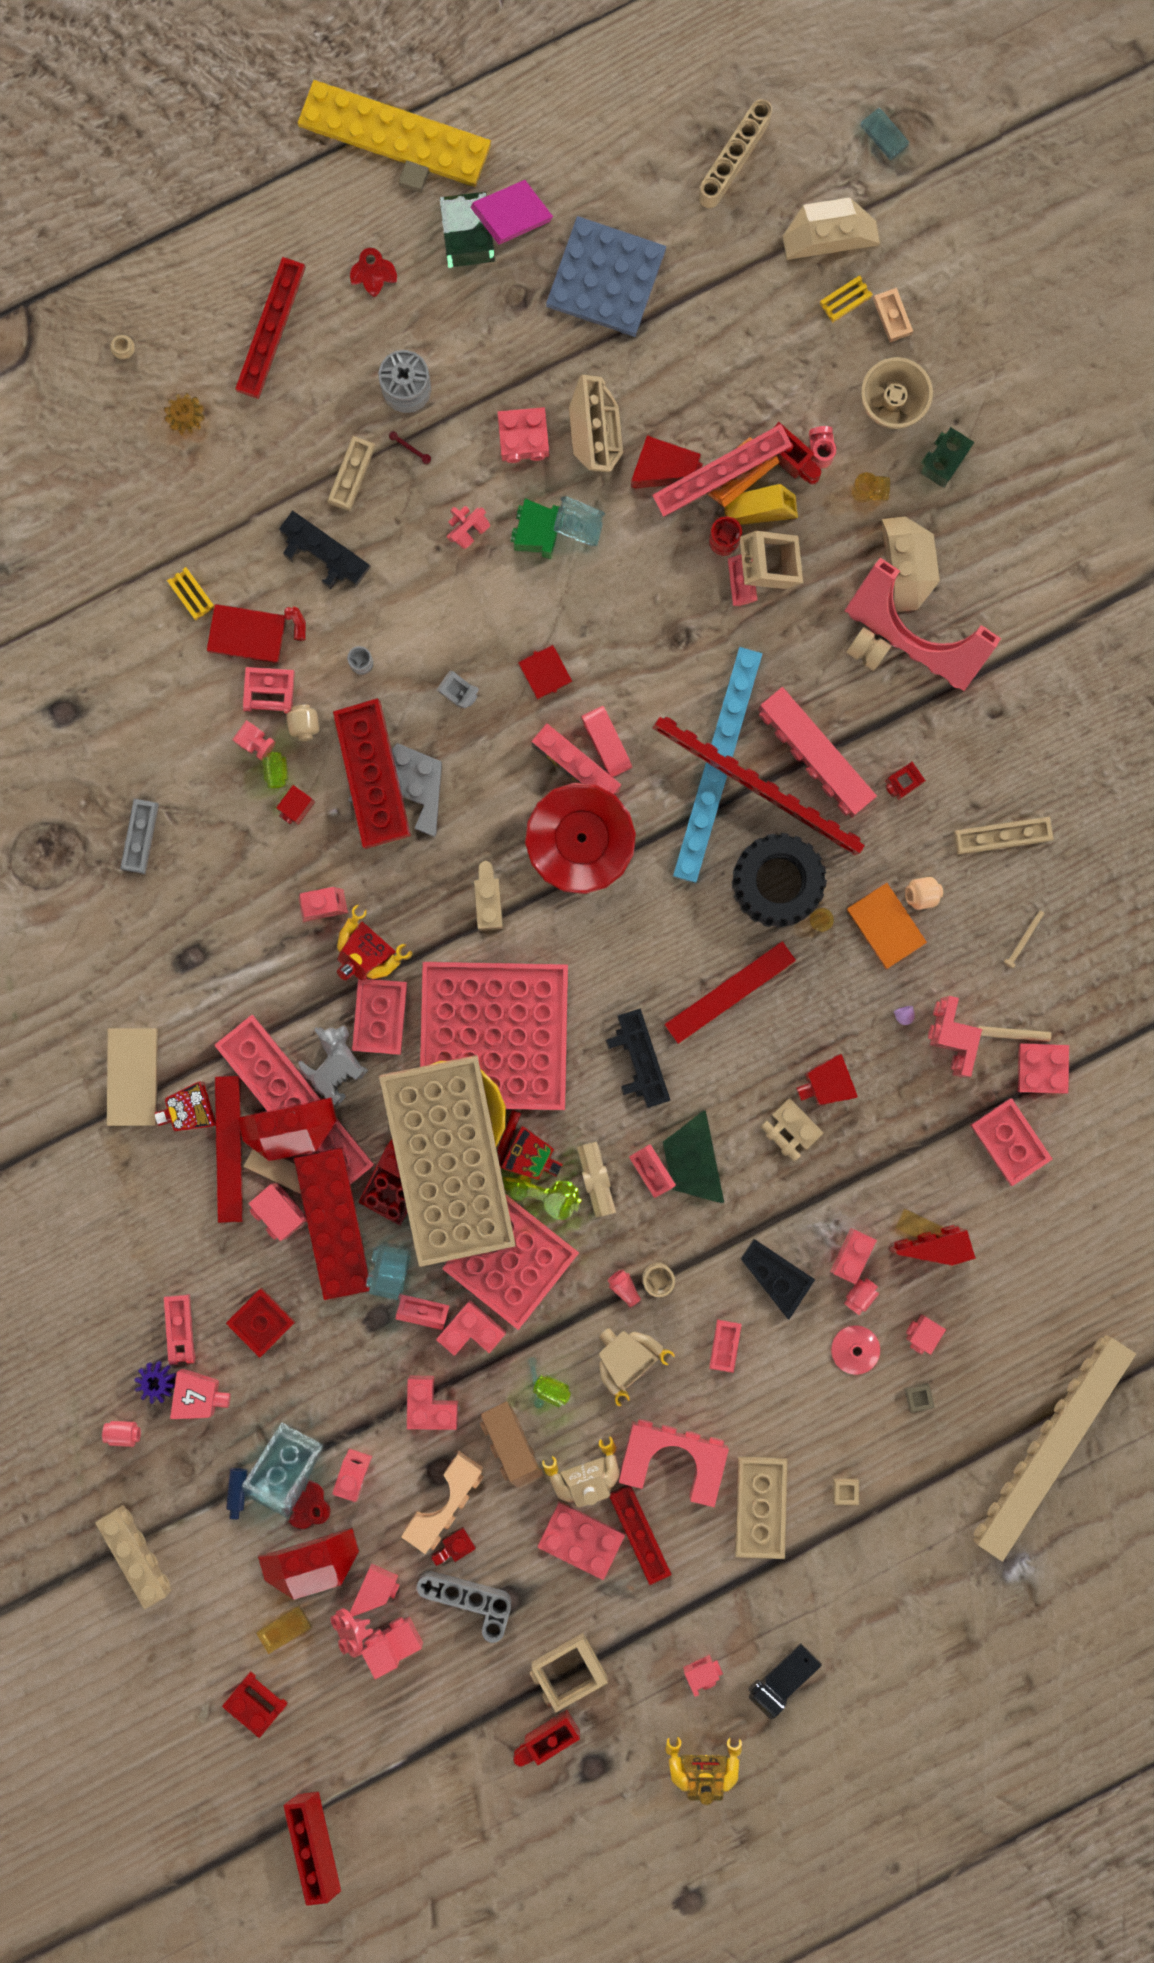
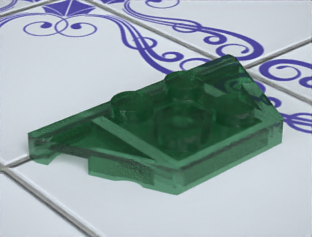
M705 1110L701 1111L662 1142L668 1173L676 1184L672 1190L724 1203Z

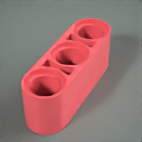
M601 706L582 715L581 718L607 773L615 777L631 769L630 759L605 708Z

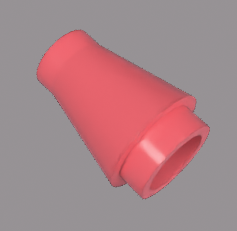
M623 1269L617 1271L608 1279L609 1288L625 1301L629 1307L636 1305L641 1300L630 1274L625 1273Z

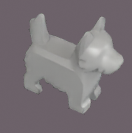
M341 1026L338 1029L328 1028L326 1030L316 1027L314 1030L327 1053V1059L316 1071L304 1062L299 1061V1072L304 1075L305 1079L312 1082L313 1087L318 1093L324 1095L325 1098L332 1097L334 1107L339 1106L347 1096L344 1093L340 1094L338 1092V1085L346 1082L347 1078L349 1079L350 1077L356 1080L358 1078L362 1079L369 1070L360 1065L347 1047L346 1039L349 1036V1032L345 1026Z

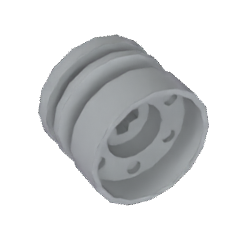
M408 350L395 351L387 355L382 361L378 372L382 394L387 404L394 410L403 413L415 412L423 408L428 402L432 391L428 367L423 358L417 353Z

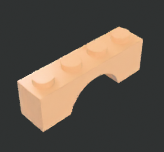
M458 1451L444 1473L450 1488L448 1502L436 1512H416L401 1537L424 1554L427 1553L429 1548L434 1550L441 1540V1537L438 1535L442 1529L448 1530L456 1517L453 1516V1513L457 1507L462 1509L468 1501L469 1496L466 1494L470 1488L476 1489L484 1477L481 1475L483 1467Z

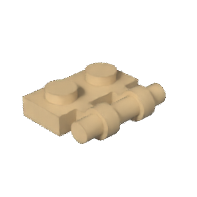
M790 1098L772 1114L778 1121L774 1127L767 1120L760 1126L767 1133L765 1136L770 1141L773 1140L782 1149L781 1152L785 1156L788 1155L794 1162L801 1156L795 1149L798 1144L807 1150L823 1134L820 1128ZM783 1128L794 1137L790 1142L779 1133Z

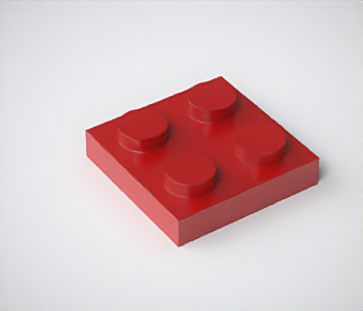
M260 1288L226 1322L230 1329L259 1358L296 1323L263 1288Z

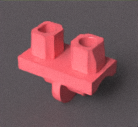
M464 506L460 511L453 507L450 510L453 517L448 523L452 527L458 522L460 524L446 537L450 542H456L461 548H468L474 542L473 538L467 533L471 526L479 534L484 533L491 526L484 516L486 511L482 507L476 508L465 518L464 516L470 512L467 506Z

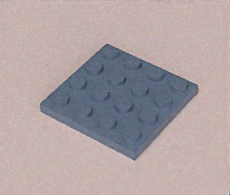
M577 216L546 302V307L636 337L666 252V246Z

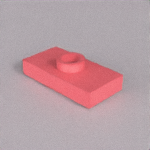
M717 1319L709 1369L734 1373L741 1323Z

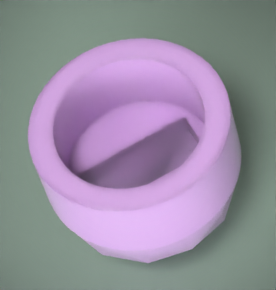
M913 1006L902 1007L894 1011L896 1020L902 1025L911 1024L915 1018Z

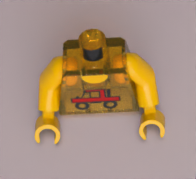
M677 1737L676 1747L670 1745L668 1738L665 1751L671 1756L669 1759L671 1780L680 1790L685 1792L687 1799L690 1801H700L703 1805H710L713 1801L723 1800L724 1793L729 1791L738 1781L740 1760L737 1759V1756L742 1752L741 1740L739 1739V1746L736 1748L731 1747V1738L727 1740V1751L730 1758L721 1755H680L678 1757L681 1748L680 1738Z

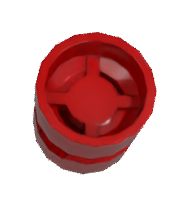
M729 516L721 517L713 523L709 536V546L717 555L728 556L737 550L742 535L740 523Z

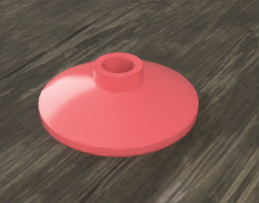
M858 1325L848 1326L840 1330L834 1337L831 1346L832 1358L842 1371L853 1375L864 1374L870 1371L878 1362L880 1344L877 1337L869 1329ZM860 1347L861 1353L857 1356L854 1355L853 1349Z

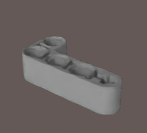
M426 1571L421 1574L417 1583V1591L421 1597L485 1615L482 1627L483 1638L490 1643H496L502 1639L511 1609V1597L507 1592L434 1571ZM427 1580L432 1581L430 1589L425 1588ZM443 1583L441 1593H439V1585ZM454 1586L459 1590V1594L450 1596L447 1594L446 1588ZM472 1593H479L482 1595L483 1600L475 1603L471 1601L469 1596ZM502 1599L506 1602L507 1606L504 1609H497L493 1604L494 1601ZM489 1624H497L500 1627V1631L498 1633H490L487 1630V1626Z

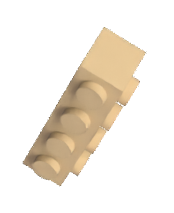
M121 1505L95 1522L144 1610L165 1598L171 1591L170 1582L158 1567L155 1555L152 1552L150 1553L143 1534L137 1530L129 1510L124 1505Z

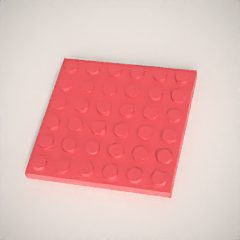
M423 962L420 1067L438 1061H451L477 1055L480 1070L498 1086L506 1109L565 1110L568 965Z

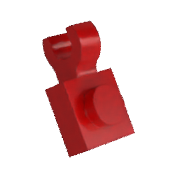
M461 1527L442 1539L445 1547L432 1554L431 1559L436 1566L446 1561L450 1556L456 1562L474 1551L476 1546L465 1528Z

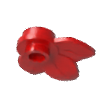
M369 247L360 253L359 262L352 266L350 281L352 285L363 283L366 291L371 296L377 297L384 281L388 283L397 282V272L392 262L383 259L377 249ZM370 255L375 257L373 264L366 262V258Z
M310 1480L305 1491L294 1490L287 1493V1503L290 1509L294 1511L288 1522L293 1527L306 1529L313 1523L319 1525L329 1519L331 1509L324 1500V1490L318 1483ZM315 1508L320 1510V1516L315 1514Z

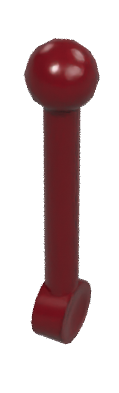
M395 431L389 433L390 440H396L420 457L424 464L431 462L429 454H422L398 437Z

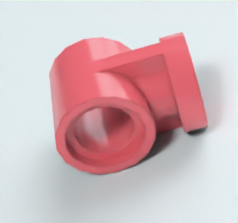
M819 426L809 430L810 449L815 453L812 461L817 464V467L823 469L831 465L836 454V445L833 438V428L830 426ZM821 449L826 450L829 456L821 457L817 451Z
M247 720L232 739L251 754L254 750L257 751L256 757L261 761L270 754L275 745L273 739H263L266 734Z

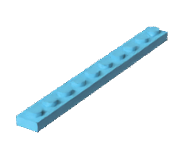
M739 647L711 743L718 749V753L724 757L726 755L733 757L762 657V653ZM708 763L704 767L673 877L693 883L697 882L727 775Z

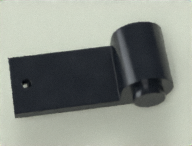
M800 1643L761 1681L756 1680L748 1690L750 1692L749 1699L772 1720L785 1708L787 1698L822 1666V1663Z

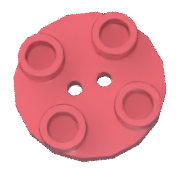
M344 1608L336 1611V1614L331 1616L330 1619L333 1628L340 1637L338 1645L344 1655L349 1653L354 1658L362 1655V1640L373 1633V1629H365V1626L370 1624V1620L354 1619L348 1610Z

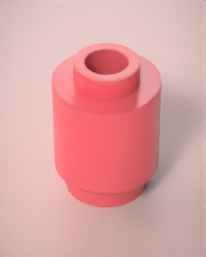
M867 1278L864 1281L859 1279L847 1294V1300L844 1304L860 1316L863 1311H867L879 1295L875 1291L878 1286Z
M111 1421L104 1424L102 1431L103 1443H108L109 1446L134 1447L141 1437V1429L137 1427L136 1422Z

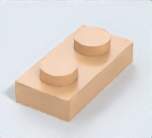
M897 288L875 295L873 301L889 342L912 335L913 329Z

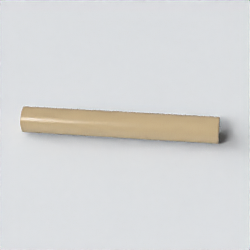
M978 1026V1028L982 1029L981 1036L1051 1041V1032Z

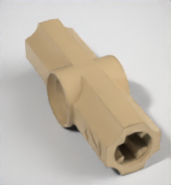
M597 1142L578 1146L577 1149L583 1168L582 1175L587 1193L590 1194L596 1218L616 1213L609 1188L611 1185L606 1167L603 1166L599 1145Z

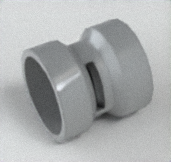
M357 646L348 653L347 660L353 672L358 675H364L372 670L374 662L368 649Z

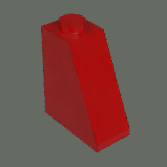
M646 436L631 479V487L636 489L669 486L702 468L703 463L700 462L701 454Z

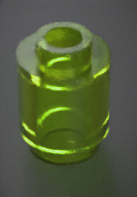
M281 752L267 753V757L262 759L264 782L267 783V788L286 787V781H288L287 757L282 756Z
M540 1375L533 1387V1393L537 1395V1398L558 1408L562 1404L566 1405L571 1395L569 1385L548 1375Z

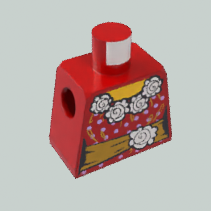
M203 1081L196 1082L166 1097L167 1109L155 1112L158 1126L171 1123L174 1131L216 1126L213 1109L205 1082Z

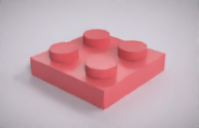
M1019 1044L1018 1092L1068 1094L1069 1045Z

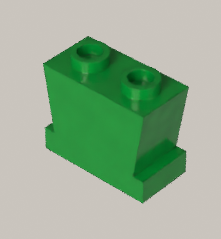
M525 498L523 506H518L516 519L519 520L518 528H513L510 542L514 543V551L542 552V557L552 559L562 517V507L553 505L552 509Z

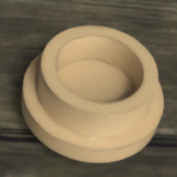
M125 335L116 336L110 345L113 355L121 360L130 358L135 351L132 339Z

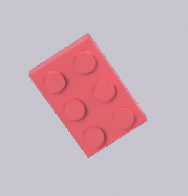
M358 979L352 1051L401 1055L407 982L374 979L361 981Z
M1012 1098L970 1124L1010 1186H1014L1053 1160Z
M559 1501L537 1548L604 1580L625 1537V1533Z

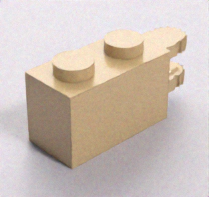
M482 861L478 868L479 880H474L478 930L503 929L500 881L499 878L494 879L492 864L488 861Z

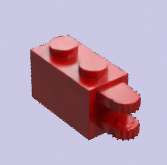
M782 425L792 447L776 455L779 460L778 464L794 479L800 476L805 482L816 485L820 480L822 471L812 461L815 453Z
M566 1709L525 1735V1742L514 1751V1764L522 1767L535 1761L537 1766L580 1740V1729L569 1711Z

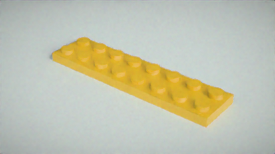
M314 79L298 120L300 128L402 163H406L407 160L428 167L431 173L475 188L491 147V140Z

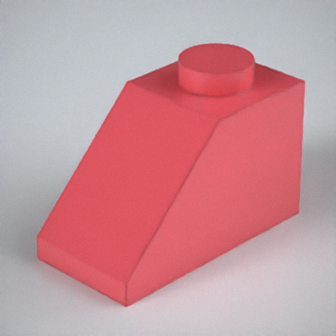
M371 1563L350 1610L352 1617L385 1605L389 1597L394 1599L399 1588V1584L396 1583L398 1575Z

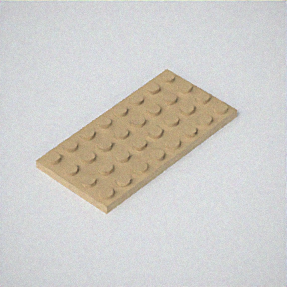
M475 1055L379 1075L419 1267L516 1246L478 1056Z

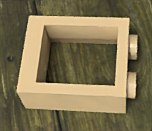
M754 531L740 537L745 585L789 589L803 583L798 536ZM764 544L780 546L783 575L767 573Z
M584 1633L532 1661L530 1675L536 1685H541L544 1691L542 1697L548 1707L552 1706L555 1712L560 1711L608 1683L607 1675ZM577 1648L593 1677L558 1697L542 1667Z

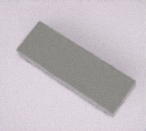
M139 799L133 800L121 870L146 874L159 807L158 803Z

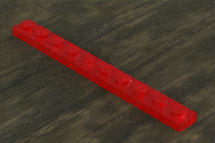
M659 717L653 725L652 729L854 856L860 854L865 847L860 842L861 838L851 832H848V834L840 830L841 826L830 819L826 821L819 817L820 813L817 810L800 805V800L791 794L784 795L779 791L780 788L770 781L765 783L758 778L759 774L752 769L747 768L745 770L738 766L739 762L728 755L724 757L719 754L718 749L714 745L707 742L703 744L697 740L698 736L693 732L679 729L676 727L677 723L671 718Z

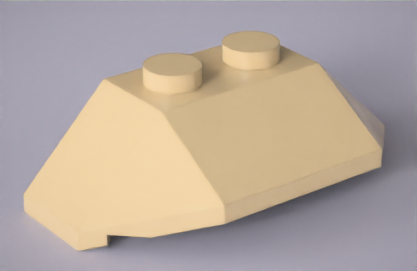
M851 198L803 205L783 235L786 260L880 245L876 220Z
M582 374L579 377L569 406L573 454L588 470L610 472L623 454L619 406L605 386V381L602 377Z
M906 516L882 519L886 562L900 570L893 590L896 612L917 611L940 582L934 534Z

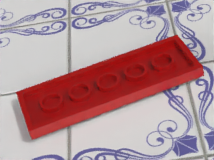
M376 698L333 711L363 848L368 849L410 837L411 833L381 701Z
M343 1147L294 1157L323 1299L328 1300L372 1291Z

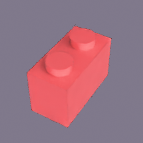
M850 1228L830 1272L856 1285L877 1240Z

